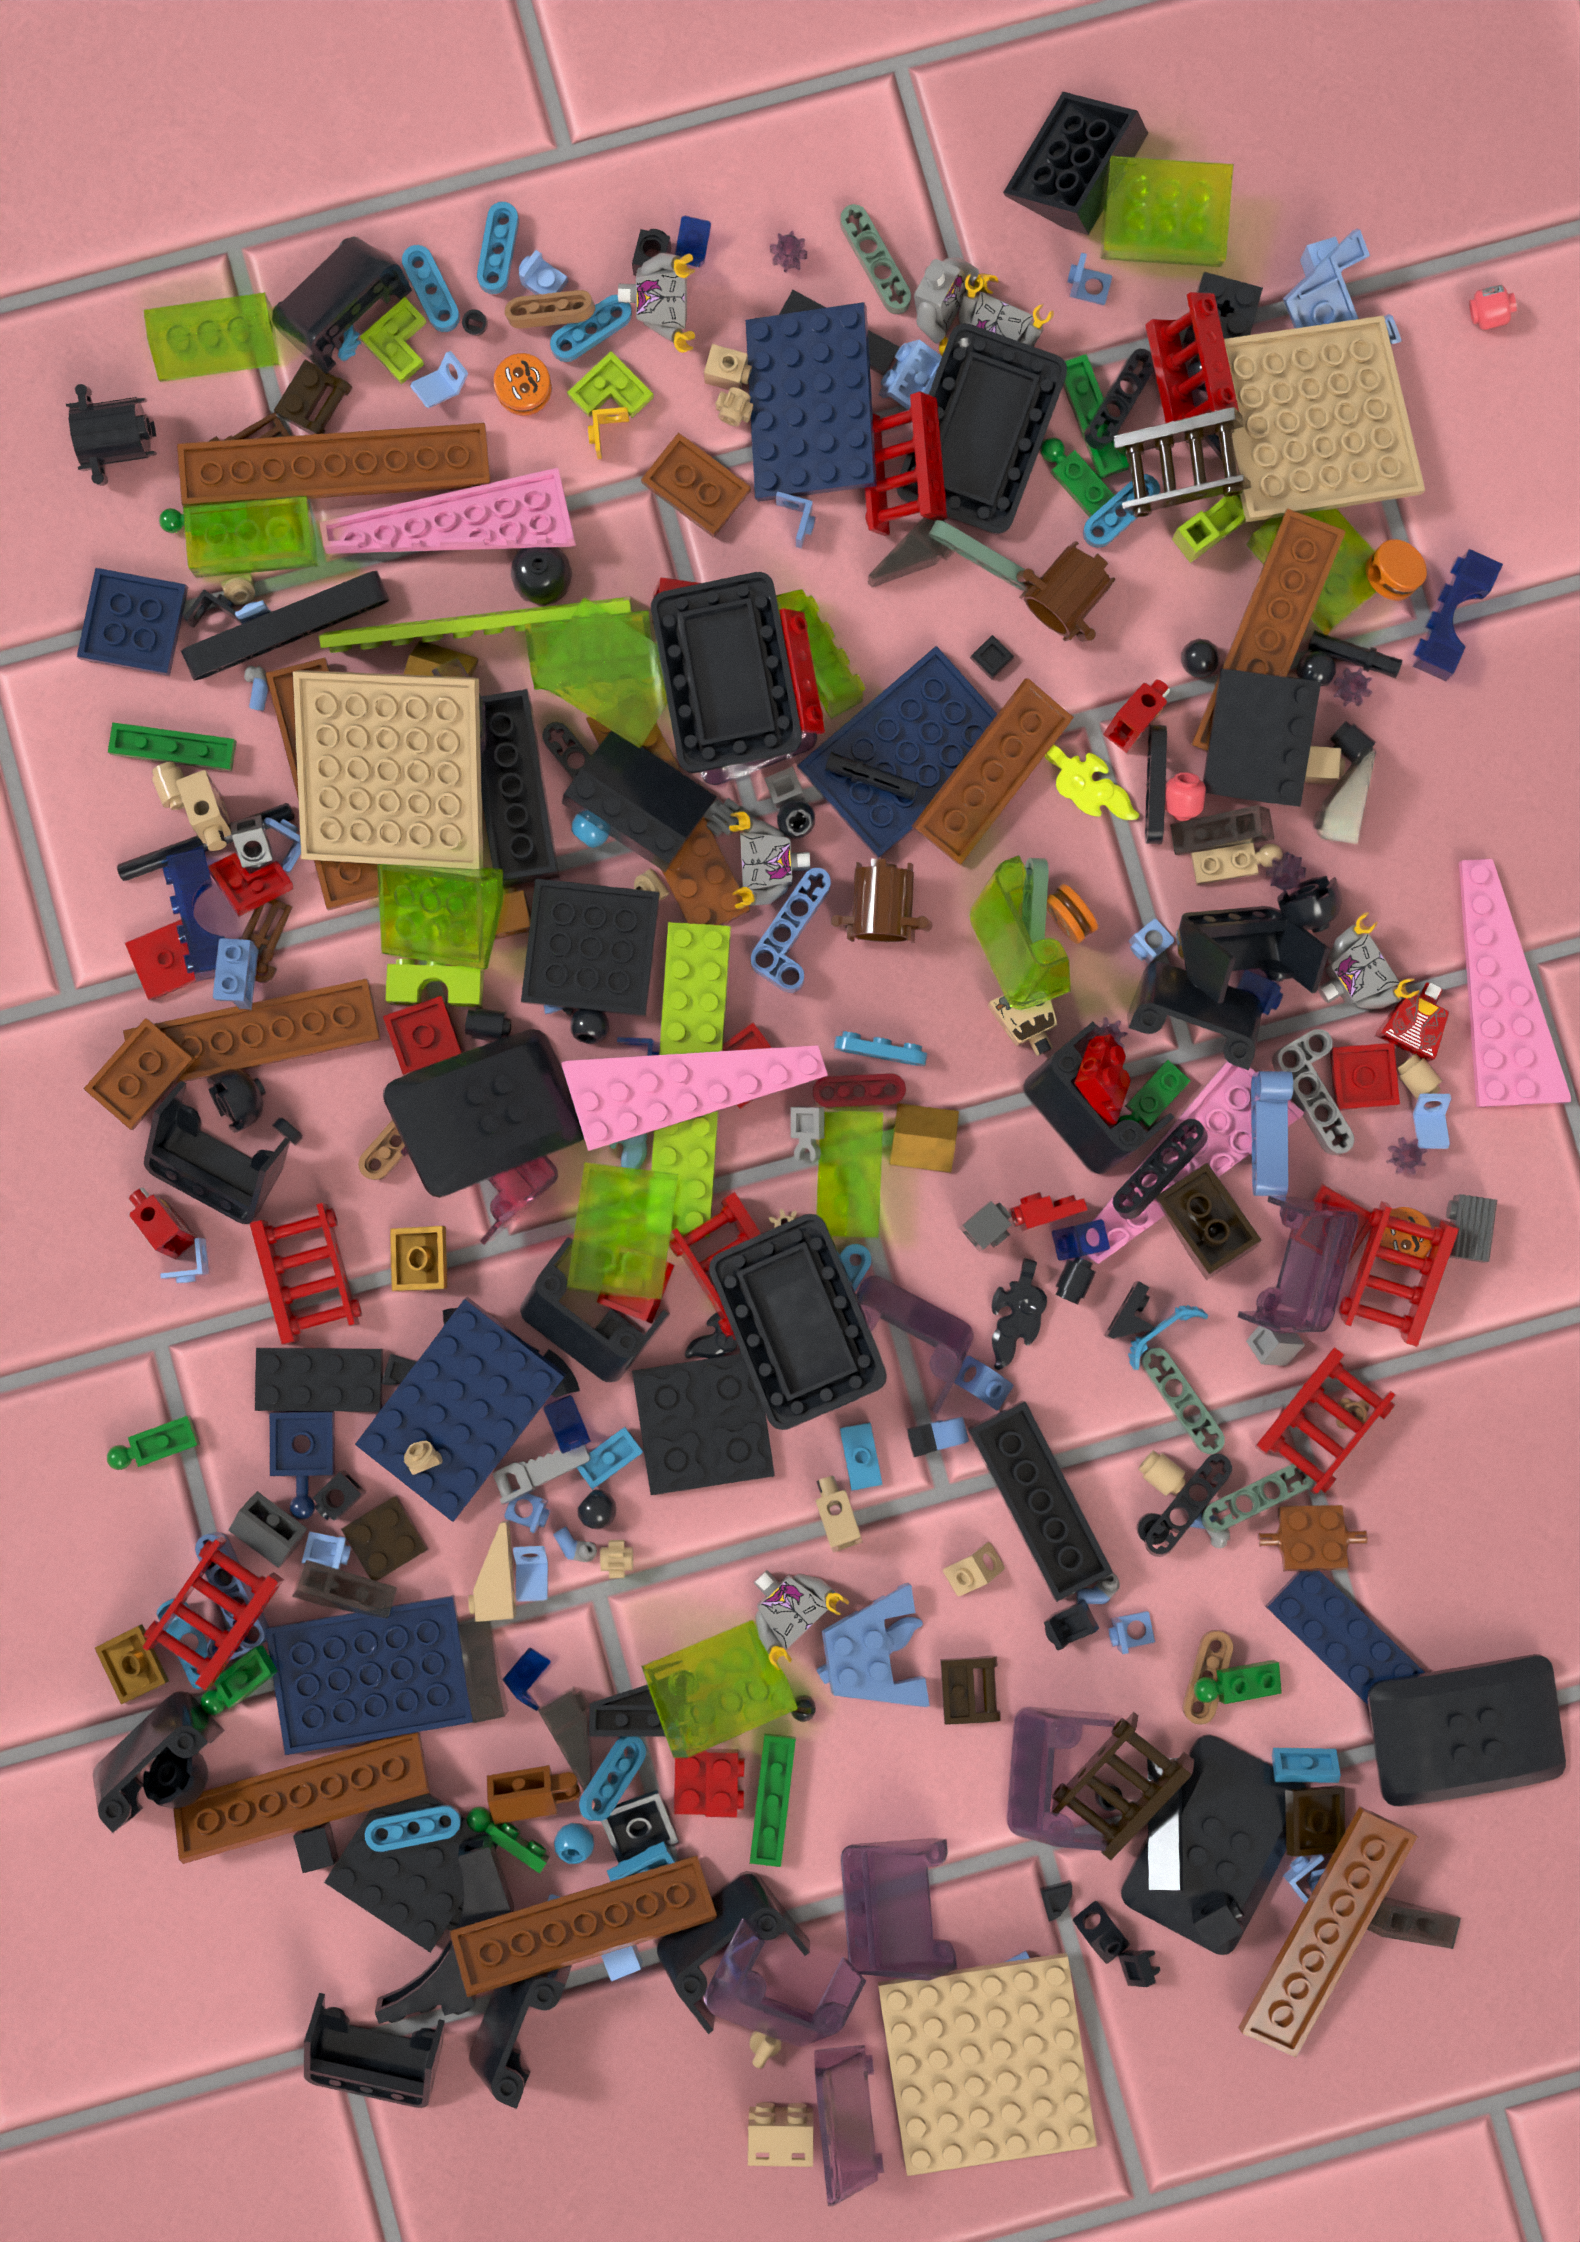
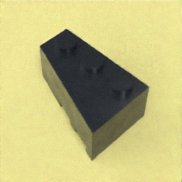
M685 1671L590 1703L589 1736L687 1737V1672Z

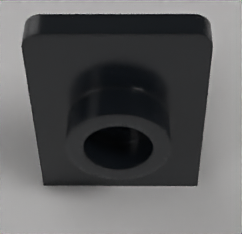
M206 590L201 592L184 616L185 621L194 628L210 605L213 604L241 623L235 615L236 611L232 609L234 604L221 594L216 598Z
M1098 1901L1092 1902L1073 1918L1074 1924L1105 1964L1111 1962L1118 1954L1130 1946L1129 1941L1113 1923ZM1091 1914H1099L1101 1919L1098 1926L1093 1929H1087L1085 1927L1087 1917Z

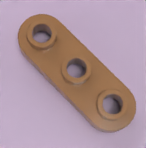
M575 290L516 297L508 302L504 312L512 327L522 329L586 321L593 315L595 304L587 291Z
M393 1119L359 1159V1170L368 1179L381 1180L385 1178L407 1153L403 1141L398 1147H393L391 1144L394 1136H400ZM379 1159L381 1162L380 1169L372 1170L371 1162Z
M1211 1630L1202 1636L1182 1704L1183 1713L1186 1718L1197 1725L1206 1724L1213 1719L1218 1706L1219 1695L1213 1702L1203 1703V1709L1200 1712H1194L1193 1705L1199 1701L1194 1694V1685L1205 1671H1211L1212 1679L1217 1681L1216 1670L1229 1667L1233 1652L1231 1638L1220 1630ZM1214 1640H1219L1221 1644L1217 1651L1210 1649V1644Z

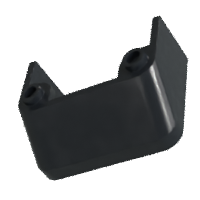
M1269 906L1189 912L1182 915L1179 924L1187 977L1195 987L1200 988L1216 1003H1223L1232 971L1258 968L1270 980L1280 982L1284 979L1293 978L1309 992L1317 993L1330 948L1303 927L1290 923L1282 915L1281 910Z
M1092 1021L1025 1079L1023 1091L1027 1099L1087 1170L1094 1174H1104L1143 1145L1175 1117L1169 1113L1147 1131L1133 1120L1121 1121L1112 1129L1108 1127L1070 1082L1077 1076L1082 1063V1057L1074 1046L1097 1026Z
M180 1081L154 1111L144 1157V1166L152 1176L238 1223L249 1224L259 1213L282 1172L291 1140L285 1137L274 1152L259 1150L253 1158L244 1155L200 1131L202 1122L198 1112L194 1108L182 1103L186 1083Z
M567 1237L538 1275L521 1303V1316L525 1322L602 1381L616 1382L625 1375L670 1316V1313L663 1310L645 1335L634 1327L624 1326L617 1329L609 1340L559 1302L567 1291L568 1280L565 1274L558 1269V1266L577 1243L574 1239Z
M751 1871L738 1874L711 1896L717 1915L716 1919L662 1936L658 1942L657 1955L673 1987L708 2034L714 2030L715 2016L701 2000L707 1990V1978L699 1966L748 1926L762 1940H772L786 1931L804 1956L810 1953V1940L761 1877Z
M319 1993L304 2040V2078L309 2083L320 2087L415 2108L427 2107L443 2044L445 2020H438L436 2030L421 2028L419 2031L412 2033L411 2039L351 2026L349 2018L342 2009L337 2007L325 2008V1994Z

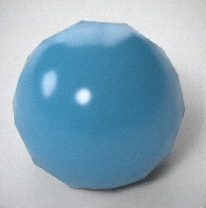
M577 814L575 816L571 831L583 843L591 848H595L607 841L609 837L607 833Z
M569 1823L563 1826L555 1836V1852L566 1863L579 1864L592 1854L594 1849L593 1835L581 1823Z

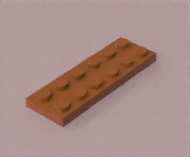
M1025 678L912 827L955 863L961 865L1074 717L1034 682Z

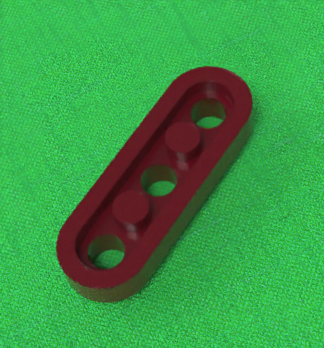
M893 1073L827 1076L820 1078L813 1087L815 1102L824 1108L895 1105L904 1098L906 1093L904 1080ZM891 1084L896 1088V1093L889 1096L884 1092V1087ZM856 1086H862L865 1089V1094L862 1097L854 1095L853 1089ZM826 1087L832 1088L834 1091L833 1097L825 1098L822 1095V1090Z

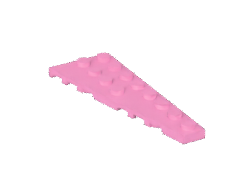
M558 468L319 522L326 554L576 546Z
M1493 859L1462 860L1459 862L1476 1107L1571 1102V1095Z
M1226 1061L1131 1176L1183 1121L1188 1119H1196L1202 1123L1207 1131V1142L1162 1192L1206 1163L1210 1165L1214 1173L1219 1177L1251 1154L1252 1075L1256 1072L1251 1067L1249 1070H1246ZM1290 1100L1288 1101L1289 1126L1304 1114ZM1189 1131L1186 1134L1188 1138L1193 1137L1195 1139L1198 1136L1197 1132L1192 1133ZM1180 1142L1177 1143L1183 1151L1187 1149L1185 1145L1182 1146ZM1176 1151L1168 1152L1163 1158V1163L1172 1164L1176 1162L1179 1153ZM1146 1175L1142 1180V1186H1153L1157 1181V1175ZM1136 1187V1188L1134 1189V1191H1135L1136 1193L1138 1192L1139 1195L1142 1197L1143 1194H1142V1193L1139 1191V1189ZM1112 1197L1073 1245L1096 1264H1099L1165 1216L1156 1199L1136 1218L1124 1219L1113 1207ZM1127 1199L1123 1202L1124 1206L1127 1205L1129 1207L1134 1204L1133 1201H1128Z

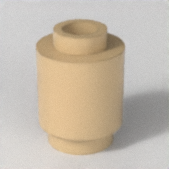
M166 762L156 766L152 770V781L163 807L171 808V810L184 808L176 784V780L184 778L181 768L177 767L175 762Z
M1417 1053L1397 1068L1401 1074L1399 1078L1417 1100L1420 1094H1437L1441 1090L1438 1084L1442 1082V1079L1426 1059H1421Z
M1154 1450L1138 1468L1143 1473L1142 1477L1165 1496L1170 1492L1176 1495L1186 1483V1480L1183 1478L1185 1471L1163 1453L1158 1454Z

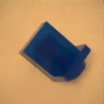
M1245 969L1236 986L1238 989L1257 996L1262 1004V1013L1269 1015L1271 1009L1277 1010L1283 998V993L1280 992L1281 985L1278 982Z

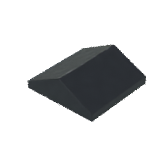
M659 1790L617 1804L610 1816L601 1821L618 1863L628 1860L663 1841L667 1847L679 1843L667 1805Z

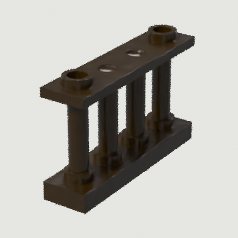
M1235 407L1114 436L1115 448L1123 455H1126V457H1129L1134 500L1122 502L1123 509L1134 517H1146L1151 515L1153 510L1222 494L1225 497L1237 496L1242 494V490L1251 488V482L1243 474L1237 476L1232 433L1235 432L1234 429L1243 427L1242 414ZM1216 434L1220 439L1225 479L1207 482L1201 441L1204 440V436ZM1186 441V443H1189L1194 486L1176 489L1171 448L1174 447V443ZM1156 448V450H1159L1164 493L1147 496L1142 455L1145 450Z
M1135 1712L1126 1720L1121 1718L1115 1724L1111 1731L1112 1736L1066 1785L1061 1783L1051 1797L1054 1800L1051 1810L1054 1816H1057L1067 1806L1102 1834L1103 1845L1101 1853L1109 1860H1112L1189 1779L1193 1772L1194 1759L1183 1752L1177 1760L1174 1758L1169 1759L1135 1732L1139 1717ZM1125 1741L1162 1769L1163 1775L1156 1782L1154 1780L1149 1781L1115 1754ZM1105 1763L1142 1791V1797L1136 1803L1133 1801L1128 1802L1095 1775ZM1085 1785H1088L1122 1813L1121 1820L1117 1824H1109L1075 1797V1795Z

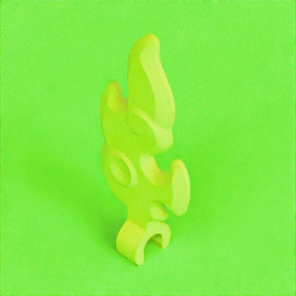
M1054 744L1044 756L1046 760L1061 769L1056 779L1058 792L1065 798L1071 799L1082 812L1099 817L1102 814L1099 808L1101 805H1105L1120 819L1135 820L1139 817V813L1133 809L1129 796L1123 788L1115 785L1108 778L1099 781L1092 779L1094 772L1107 774L1109 771L1106 763L1098 756L1087 753L1086 761L1081 762L1079 756L1076 755L1070 759Z

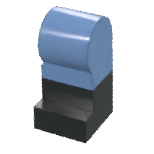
M963 1417L944 1421L939 1420L906 1428L913 1457L969 1442Z

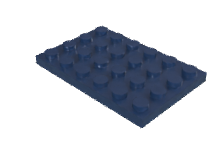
M861 302L745 320L748 365L752 366L749 377V395L751 396L750 403L754 405L751 413L755 499L758 502L775 500L777 492L798 497L877 486L867 306L865 303Z
M935 646L801 761L797 768L875 857L879 859L914 829L912 827L914 822L997 716V713L944 653ZM831 751L858 761V758L862 759L864 764L914 782H919L913 801L859 781L857 783L850 782L851 778L826 771L825 768Z
M466 1297L355 1445L454 1522L556 1390L566 1374L469 1297ZM428 1441L435 1451L440 1453L443 1462L413 1475L404 1462V1455L413 1443Z
M454 1595L266 1628L269 1656L278 1670L273 1676L285 1755L473 1723L475 1721Z

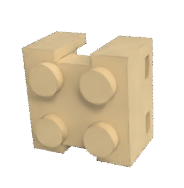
M769 2102L757 2103L756 2107H749L748 2166L813 2167V2108H807V2105L803 2103H790L788 2107H775V2104ZM756 2153H769V2157H756ZM792 2153H805V2158H792Z

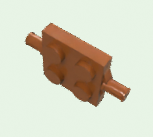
M1343 1505L1280 1506L1278 1508L1279 1527L1277 1533H1258L1259 1547L1278 1546L1282 1555L1283 1572L1347 1570L1349 1568L1347 1555L1349 1544H1367L1368 1542L1366 1530L1348 1531L1344 1523Z

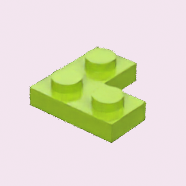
M404 297L360 336V339L401 385L424 366L423 360L412 350L406 341L427 322L420 312Z
M612 351L567 392L568 397L588 417L592 415V410H598L608 399L612 398L620 407H627L629 416L633 418L654 398L653 393Z

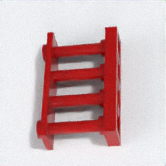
M1190 292L1187 294L1190 311L1177 320L1152 319L1145 324L1166 423L1235 407L1239 411L1214 293ZM1193 324L1196 341L1182 349L1179 333ZM1199 354L1202 370L1188 379L1185 362ZM1205 383L1208 400L1195 408L1191 392Z
M921 391L910 394L911 407L907 411L880 418L879 415L873 413L877 486L865 488L867 508L865 519L869 531L883 536L890 535L889 521L919 512L920 516L933 521L947 519L937 398ZM912 422V440L883 448L881 431ZM915 452V470L885 478L884 461ZM918 483L919 497L916 501L888 508L887 491Z
M786 608L780 609L781 624L801 731L816 734L825 733L823 712L820 706L807 632L808 625L804 612Z
M734 1192L721 1201L723 1206L720 1209L721 1213L682 1236L677 1228L672 1230L668 1234L671 1239L668 1241V1245L676 1257L682 1256L721 1318L718 1324L725 1336H732L735 1341V1335L718 1292L705 1274L710 1271V1261L715 1255L761 1234ZM734 1223L740 1233L737 1235L738 1239L698 1263L689 1246L723 1225Z
M1381 1201L1379 1208H1374L1371 1213L1369 1225L1372 1226L1349 1295L1348 1297L1344 1296L1341 1300L1339 1314H1342L1341 1319L1348 1326L1352 1325L1355 1316H1359L1397 1328L1406 1344L1418 1347L1459 1228L1454 1223L1442 1219L1439 1227L1429 1228L1391 1216V1206L1387 1202ZM1385 1227L1429 1240V1243L1432 1245L1429 1256L1421 1258L1380 1245ZM1375 1257L1419 1270V1274H1422L1419 1285H1414L1412 1288L1370 1275ZM1365 1286L1409 1299V1303L1412 1305L1408 1315L1404 1314L1401 1317L1359 1304Z
M325 1203L316 1204L319 1215L274 1227L273 1225H268V1221L265 1220L249 1223L282 1345L298 1342V1334H301L303 1329L347 1318L349 1326L360 1324L358 1317L362 1316L361 1306L358 1299H353L334 1230V1227L338 1226L337 1217L334 1209H329L328 1204ZM320 1227L323 1228L327 1245L286 1257L276 1255L274 1244L278 1242L277 1239ZM331 1258L334 1276L291 1288L289 1285H284L282 1274L286 1272V1269ZM339 1288L343 1306L300 1318L297 1315H292L290 1304L294 1303V1299Z
M1335 1347L1255 1445V1448L1264 1455L1269 1449L1273 1453L1277 1451L1316 1483L1310 1490L1314 1495L1318 1494L1320 1490L1324 1493L1329 1490L1337 1479L1333 1476V1473L1379 1416L1385 1419L1395 1406L1391 1400L1396 1394L1392 1391L1388 1392L1382 1399L1343 1368L1344 1364L1340 1362L1344 1354ZM1328 1376L1331 1379H1338L1375 1408L1364 1424L1324 1393L1325 1389L1320 1385ZM1308 1400L1312 1404L1318 1403L1355 1433L1344 1448L1304 1417L1305 1413L1301 1409ZM1289 1425L1292 1428H1299L1335 1457L1325 1472L1321 1471L1285 1442L1286 1438L1281 1434Z
M223 1537L217 1538L213 1542L209 1540L203 1546L198 1555L202 1558L161 1620L159 1622L155 1620L144 1634L147 1640L142 1648L148 1651L159 1642L197 1668L196 1672L200 1676L195 1684L205 1691L214 1685L284 1581L276 1573L269 1574L266 1578L264 1576L259 1578L221 1552V1548L227 1541ZM212 1562L252 1588L251 1592L255 1595L248 1605L246 1603L241 1605L202 1578ZM194 1588L234 1615L233 1619L237 1622L230 1632L227 1629L222 1631L184 1605ZM176 1615L216 1642L215 1646L218 1647V1650L212 1659L209 1656L204 1658L166 1632Z

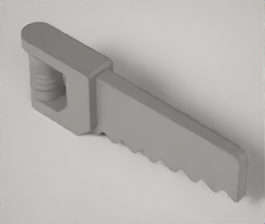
M582 1441L579 1446L573 1444L570 1449L564 1447L562 1452L556 1450L553 1455L547 1453L545 1457L538 1456L536 1460L530 1459L528 1463L524 1461L514 1462L492 1473L502 1496L500 1499L501 1504L504 1505L536 1490V1487L588 1463L591 1458L585 1443ZM512 1473L516 1476L521 1489L513 1492L507 1474Z

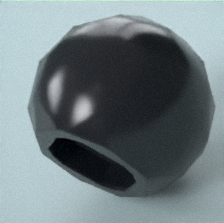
M1199 638L1190 641L1181 652L1182 666L1191 676L1202 678L1211 675L1219 665V651L1216 645L1209 640Z
M1312 650L1305 653L1297 665L1298 678L1320 681L1321 686H1328L1336 673L1335 662L1331 656L1320 650Z
M802 800L788 801L781 806L777 814V825L785 836L794 839L803 838L812 831L815 825V812L807 802Z
M579 1009L570 1020V1031L573 1037L580 1042L597 1044L605 1039L609 1031V1020L604 1012Z
M593 1490L578 1507L579 1519L583 1525L591 1529L600 1530L606 1528L613 1522L616 1516V1502L609 1493L603 1490Z

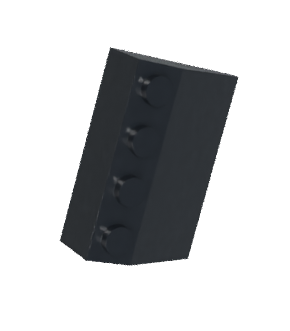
M1062 92L1005 188L1004 195L1065 229L1089 235L1148 135L1139 112L1134 109Z
M1220 668L1203 776L1206 793L1301 807L1321 682L1305 678Z
M613 728L563 795L562 804L666 873L717 796Z

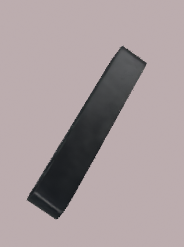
M378 571L368 572L192 644L181 650V653L193 681L201 680L386 604L390 599Z

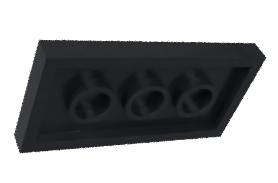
M256 1348L255 1411L379 1412L382 1409L383 1349Z

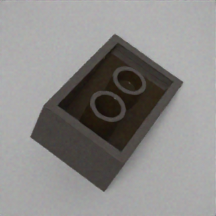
M1208 1163L1164 1190L1155 1198L1186 1252L1206 1280L1257 1248L1262 1241Z

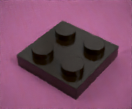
M397 1495L341 1529L372 1583L428 1550L427 1545Z
M1334 1785L1285 1790L1287 1855L1300 1857L1334 1853L1345 1834V1787Z

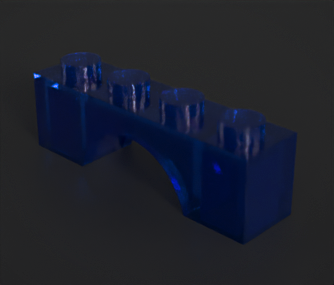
M1471 549L1462 557H1456L1449 572L1453 574V578L1450 584H1444L1437 598L1441 602L1437 612H1431L1425 624V628L1429 629L1425 640L1420 638L1412 655L1416 656L1413 667L1444 681H1447L1454 674L1466 648L1454 630L1453 617L1456 607L1468 600H1483L1491 592L1503 566L1502 563Z
M204 848L166 856L168 866L162 868L166 885L173 884L175 891L174 896H169L173 914H180L182 925L176 927L180 944L187 943L189 954L183 955L187 973L194 972L196 982L215 978L219 940L225 938V936L215 935L206 931L198 924L194 917V908L198 898L203 892L212 887Z

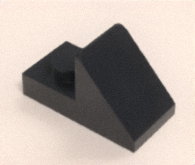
M1139 1281L1134 1282L1105 1332V1337L1114 1339L1155 1328L1134 1315L1136 1310L1141 1313L1148 1303L1150 1296L1146 1293L1150 1287Z

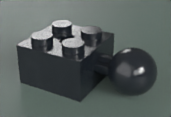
M1203 272L1197 293H1214L1224 339L1251 334L1263 287ZM1193 324L1186 328L1183 343L1191 344L1196 341ZM1199 354L1191 360L1188 366V378L1202 370ZM1205 383L1196 388L1207 392Z

